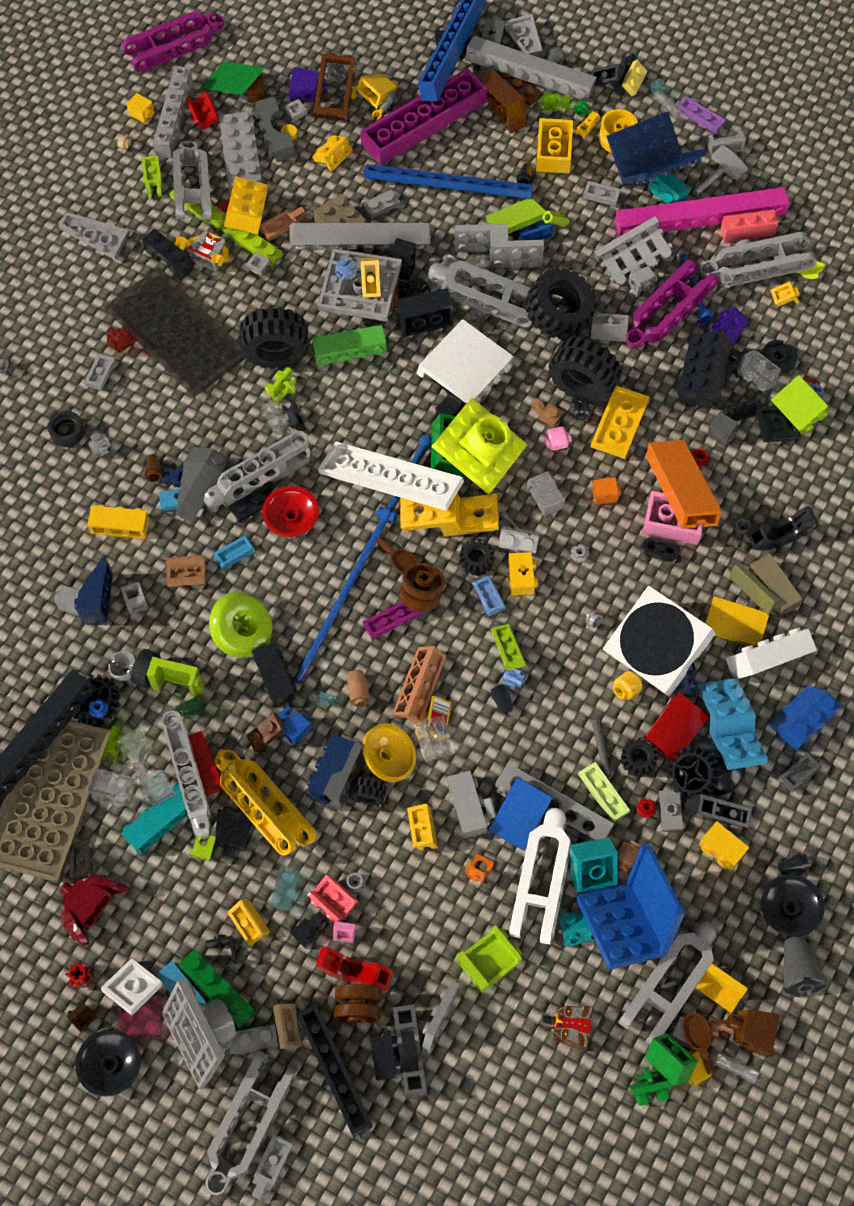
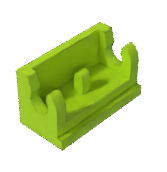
M210 835L205 846L204 841L200 845L201 836H198L194 842L193 850H190L189 856L209 861L216 837Z

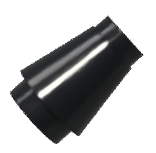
M524 163L516 177L517 183H533L531 164Z
M505 684L492 688L490 696L502 712V715L512 712L509 688H506Z
M798 853L777 864L781 876L806 873V870H810L805 853L801 855Z

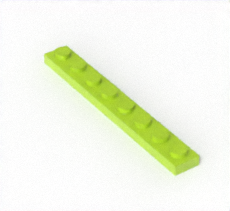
M173 189V190L169 193V195H170V198L175 201L174 189ZM184 203L186 209L202 219L201 203ZM211 204V220L202 219L215 229L225 232L227 237L252 254L256 252L270 259L271 267L283 256L281 250L259 235L225 227L226 213Z

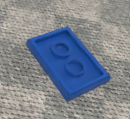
M517 777L489 831L525 851L530 832L538 827L553 796Z

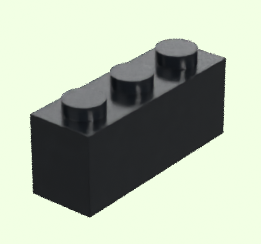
M271 643L253 650L254 660L273 707L276 708L296 700L295 693L298 691L294 681H289L288 676L291 674L287 664H282L281 660L284 657L281 649H276L275 644Z

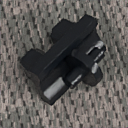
M735 348L731 349L729 360L733 363L732 365L729 362L727 364L725 382L734 372H736V378L748 376L749 369L747 367L749 364L747 362L741 364L748 354L747 350L744 349L740 352Z

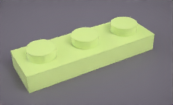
M596 762L578 773L612 823L630 813L629 808Z

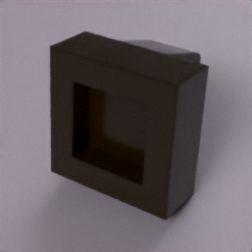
M78 1002V1007L73 1011L69 1010L66 1016L80 1033L97 1018L84 1002Z

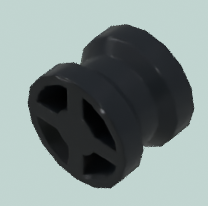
M574 401V419L579 417L589 418V401H584L583 403Z

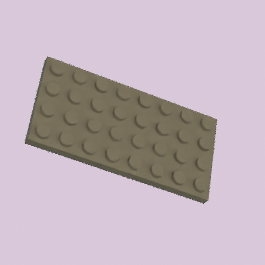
M69 721L67 726L54 739L53 743L47 747L40 758L27 771L26 775L21 778L14 789L5 797L0 808V868L60 883L113 734L111 730Z

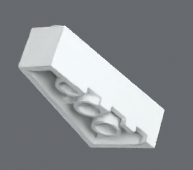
M800 627L790 630V635L785 636L782 633L774 636V641L769 642V639L757 643V647L753 648V645L742 648L741 653L727 657L726 661L733 679L750 676L817 651L809 628L802 631Z

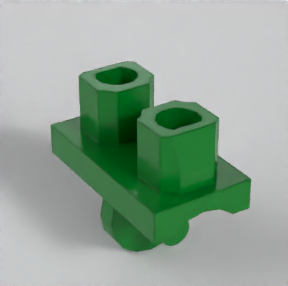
M648 1066L643 1067L644 1074L637 1075L639 1083L629 1085V1090L634 1095L639 1106L650 1103L648 1093L655 1091L658 1101L670 1099L669 1088L672 1087V1084L665 1077L657 1078L659 1077V1072H650Z

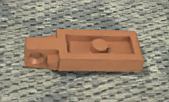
M302 207L294 211L287 209L261 224L259 227L260 231L268 241H271L288 231L292 223H301V220L306 218L305 210Z

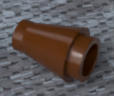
M150 454L147 456L145 477L150 482H158L163 476V471L157 455Z

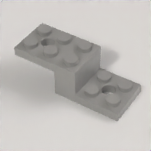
M507 224L455 225V252L489 251L490 268L542 267L544 240L508 241Z

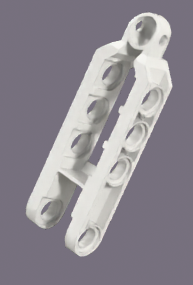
M552 808L548 810L543 825L529 834L510 924V937L521 938L522 924L526 920L528 906L530 905L546 909L540 943L551 945L553 942L570 859L569 845H572L564 832L566 817L561 809ZM548 836L557 838L559 846L548 897L529 894L531 881H534L535 862L539 858L537 853L540 840L542 841L544 837Z

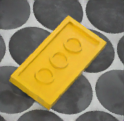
M616 386L594 435L591 448L625 459L650 397Z

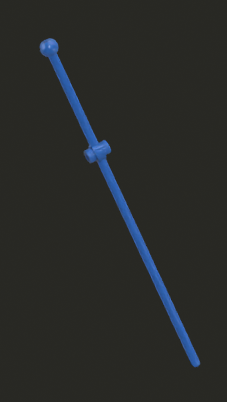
M424 435L420 438V447L411 463L419 464L425 451L431 448V436ZM393 495L388 506H380L378 508L376 516L380 518V521L296 674V682L299 683L303 680L384 527L389 522H396L398 512H395L394 509L400 497Z

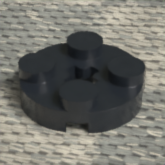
M773 340L764 346L760 355V362L767 373L771 375L784 374L793 370L797 359V352L791 344L788 346L782 340ZM778 355L779 357H783V358H781V359L779 360V359H776L775 356Z

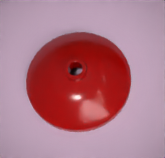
M286 486L275 490L267 497L263 505L262 514L266 526L273 533L282 537H297L307 533L315 525L319 515V507L315 497L308 490L298 486Z

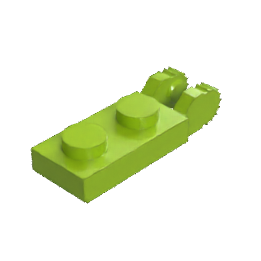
M158 155L141 157L148 198H152L151 187L157 186L158 196H163Z

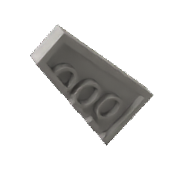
M69 212L64 214L59 224L60 229L115 261L129 236V230Z

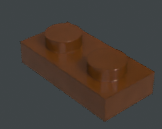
M272 713L248 733L246 737L254 752H260L283 733L286 728L279 715Z

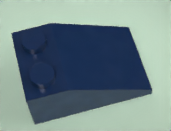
M102 557L79 590L78 598L74 600V609L77 610L78 617L81 618L84 625L107 626L113 582V572L107 557Z

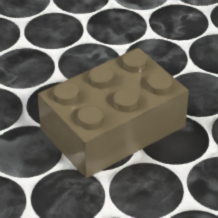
M342 193L313 210L315 223H368ZM340 247V250L354 251L347 250V247Z

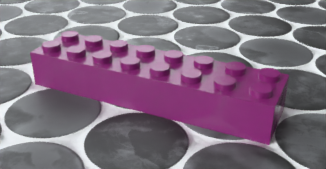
M466 68L448 79L438 101H422L421 96L361 130V145L380 165H383L487 102L488 88Z

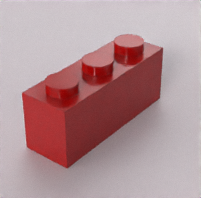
M202 730L188 735L205 795L208 796L223 790L220 786L218 771Z

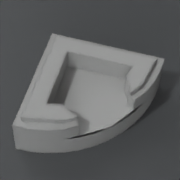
M490 796L483 800L488 819L495 818L497 815L494 808L497 805L496 797Z

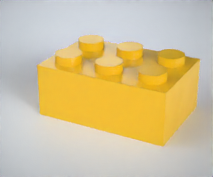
M539 119L536 172L570 173L573 120Z
M235 176L224 226L258 235L268 185Z

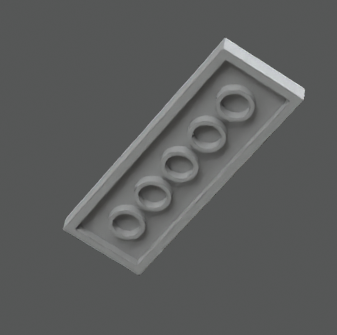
M252 111L219 115L230 196L235 176L262 183Z

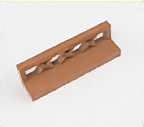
M435 646L418 647L392 713L393 717L407 718L415 725H421L446 659V655ZM423 653H426V656L421 660ZM418 670H420V671H419V674H418L416 677H414V676H415V673H416ZM406 705L404 712H401L402 707Z

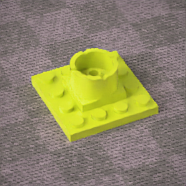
M471 397L431 447L487 494H490L528 444L512 432L501 418L492 415Z

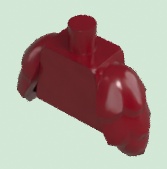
M104 874L90 876L85 881L79 879L74 886L65 882L60 888V893L65 896L61 902L65 906L61 914L64 929L69 932L73 940L78 941L81 945L86 946L90 944L82 925L89 930L113 899L110 894H127L129 887L119 879L108 877Z

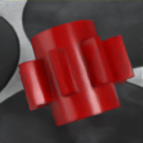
M80 961L75 966L69 965L71 969L69 973H65L66 977L71 978L68 984L72 986L76 983L78 990H80L81 985L89 986L88 980L93 977L91 973H88L91 967L89 965L83 967ZM82 972L83 975H80L79 979H77L75 976Z

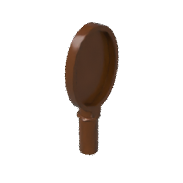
M382 537L377 540V544L391 555V564L400 574L403 575L408 566L419 563L416 556L405 549L395 550Z
M689 1013L682 1022L683 1036L692 1049L700 1052V1057L707 1074H714L716 1071L707 1049L712 1040L711 1028L701 1014Z

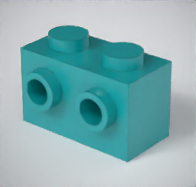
M671 173L665 176L657 175L656 180L651 181L648 190L666 204L685 201L691 190Z

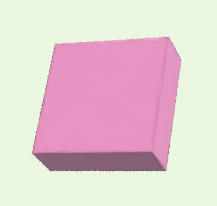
M335 921L333 940L354 943L355 924Z

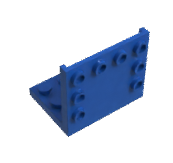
M649 843L641 845L626 884L579 894L576 898L609 970L667 956L685 915V909L679 903L675 889L670 885L666 872L661 868L657 855L651 849Z

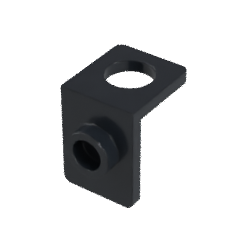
M216 935L214 939L205 940L207 948L231 945L232 960L234 964H238L236 944L233 936Z

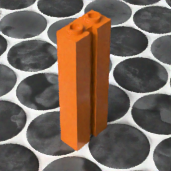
M685 441L650 442L646 458L681 528H696L697 524L701 523L703 527L718 526L721 509Z

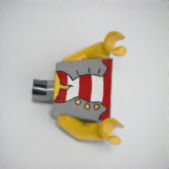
M220 229L215 234L205 231L192 239H186L182 236H178L175 245H179L182 250L186 248L192 261L215 272L218 271L222 264L229 261V249L224 240L226 234Z

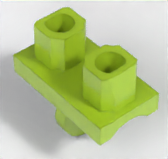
M288 367L284 371H277L274 384L268 383L265 386L267 394L272 396L274 402L278 404L288 393L294 394L296 392L294 385L297 379L293 376L291 368Z

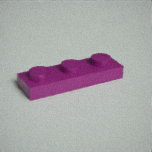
M401 602L362 621L371 640L423 615V613L411 610Z

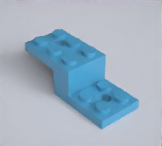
M737 678L699 684V692L710 712L709 733L727 769L767 764L768 757L754 733L756 713Z

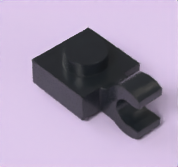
M290 400L291 407L289 409L287 406L282 405V410L288 415L289 419L287 421L289 426L297 431H305L306 426L302 415L298 413L297 404Z
M319 911L310 922L305 918L290 934L306 949L320 935L317 929L326 921V918Z

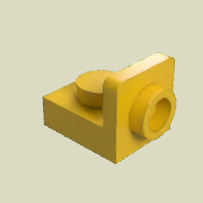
M790 281L770 290L777 307L793 300L796 304L800 303L798 296H800L797 286L793 287Z

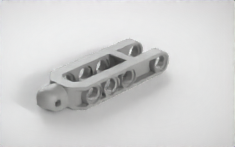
M183 141L180 145L181 149L173 152L176 219H185L184 203H201L202 219L211 220L207 153L198 149L196 142ZM183 166H195L198 168L200 189H184Z
M797 232L723 248L718 253L716 259L708 260L702 264L700 275L705 279L709 274L713 273L719 277L720 282L728 286H735L808 270L816 265L817 260L813 253L785 255V253L802 250L809 245L807 234L805 232ZM771 256L774 258L772 261H762L761 263L749 266L747 264L744 267L735 269L727 268L729 265Z
M461 260L450 264V266L435 263L429 268L428 275L430 280L435 284L441 285L443 289L448 288L452 300L521 327H530L533 321H530L527 316L529 312L508 303L509 298L521 303L525 302L530 287ZM458 276L470 281L472 284L474 282L484 286L487 290L491 289L502 293V299H497L461 285L454 278Z
M296 431L223 472L218 478L217 484L207 490L204 496L206 505L210 508H216L223 503L232 505L270 482L275 483L308 464L311 460V452L308 448L309 439L307 434L303 431ZM297 438H303L305 440L304 443L300 445L294 443V441ZM305 452L307 455L305 458H298L297 454ZM266 456L273 458L269 463H265L262 460ZM250 465H255L257 467V469L253 472H249L246 470L247 467ZM269 470H274L276 472L273 476H267L265 474ZM234 474H238L241 476V478L238 481H232L230 479L231 476ZM258 479L260 482L258 485H251L250 481ZM243 488L242 494L237 495L234 493L236 489Z
M171 710L162 716L163 730L196 837L201 836V839H206L210 837L212 832L209 821L212 817L188 732L180 713ZM175 717L178 719V722L175 721L167 725L169 718Z
M702 922L692 933L677 935L671 944L667 956L662 957L618 1023L628 1029L646 1002L660 1011L663 1016L645 1041L649 1046L654 1037L663 1035L714 960L711 944L717 932L712 923ZM691 944L701 951L702 958L672 1003H670L653 990L682 947Z
M258 1051L207 1150L212 1168L205 1183L208 1192L215 1196L224 1194L232 1179L249 1174L298 1073L297 1069L287 1065V1070L281 1082L278 1081L271 1097L254 1090L269 1060V1055ZM251 1100L267 1108L261 1122L256 1126L257 1130L251 1143L246 1146L247 1151L240 1165L237 1164L234 1167L223 1161L222 1153L248 1101Z

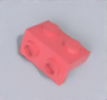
M329 874L325 875L314 891H310L307 894L311 898V903L318 908H322L326 912L327 918L333 922L345 920L359 902Z

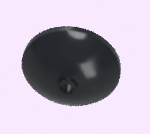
M712 738L700 740L692 746L693 749L695 746H700L701 751L703 748H707V755L714 753L712 761L715 759L720 761V764H715V767H721L722 770L716 771V775H721L722 778L715 779L719 786H712L715 792H708V795H726L734 791L741 784L746 768L728 770ZM688 757L685 759V764L691 766L694 761H697L698 757ZM703 761V771L705 774L709 775L708 767L706 763ZM692 769L691 772L693 773V776H698L697 773H695L696 769ZM696 780L692 785L696 789H700L706 782Z
M787 874L776 877L768 883L761 897V910L765 920L774 930L783 935L792 937L807 935L818 927L824 916L825 904L821 892L810 880L799 875ZM787 907H791L793 912H788Z
M113 1029L102 1030L91 1035L81 1045L75 1061L76 1075L82 1086L89 1092L104 1097L114 1096L128 1089L136 1080L140 1071L141 1055L135 1041L126 1033ZM109 1062H114L115 1064L112 1069H108Z

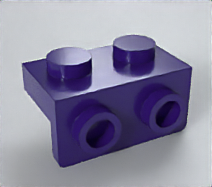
M735 306L730 309H724L719 315L720 319L711 327L712 331L722 329L731 339L732 346L749 322V319Z

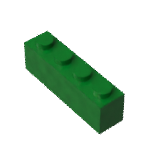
M195 949L179 963L184 974L211 1001L220 999L228 1008L227 1012L231 1014L234 1025L238 1029L254 1015L253 1008Z

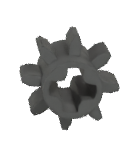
M333 63L327 69L329 72L327 77L332 83L334 81L341 83L347 77V68L344 64Z

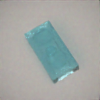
M280 866L270 908L291 912L301 875L300 870Z

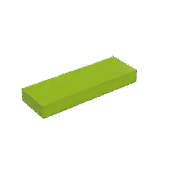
M506 624L491 628V634L506 671L525 667V660L510 625Z

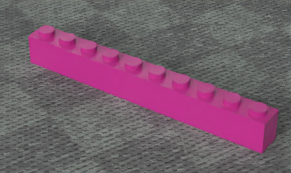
M784 187L619 210L616 211L615 224L619 237L654 216L659 221V228L657 229L661 228L663 232L708 225L713 226L722 224L723 216L766 210H775L776 216L785 215L789 207V200Z

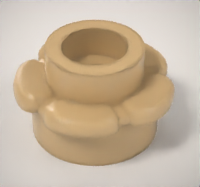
M121 134L118 139L117 146L124 151L126 148L129 149L131 145V139L128 138V134Z

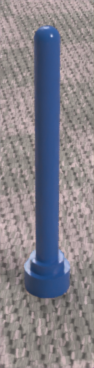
M682 253L680 258L684 264L688 260V256L686 253ZM694 275L689 279L691 288L697 284ZM702 300L698 304V319L701 324H707L713 320L711 310L706 308Z

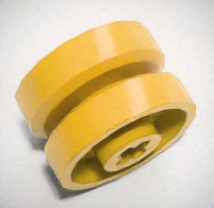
M622 109L607 112L601 120L600 145L606 151L612 153L606 136L637 124L636 117L631 112Z

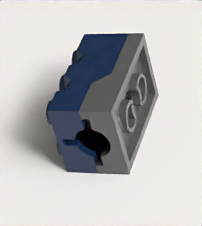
M332 734L331 739L326 740L323 748L326 752L323 757L318 758L315 768L318 770L316 774L310 775L307 782L311 800L338 811L342 810L348 797L351 780L356 778L364 761L362 744L336 734Z

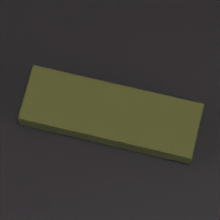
M740 562L736 563L729 578L767 615L771 614L779 599Z

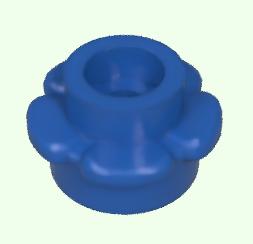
M103 699L92 701L89 704L90 715L96 718L104 717L108 711V704Z

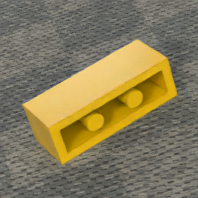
M98 505L91 506L87 526L91 534L146 539L150 518L147 511L140 508L126 509L124 507L113 508Z

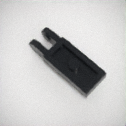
M274 482L264 485L262 488L229 506V510L238 523L263 509L264 502L267 499L266 494L276 487Z

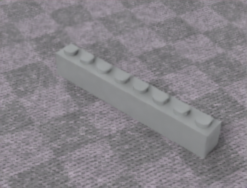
M473 36L467 46L466 61L487 68L491 67L495 71L510 74V76L588 102L594 90L595 76L477 36Z
M292 223L289 226L290 247H295V250H306V247H313V250H323V247H330V250H340V247H347V250H357V247H364V250H373L374 247H381V250H389L390 245L394 244L396 238L416 243V250L425 249L430 244L429 223Z

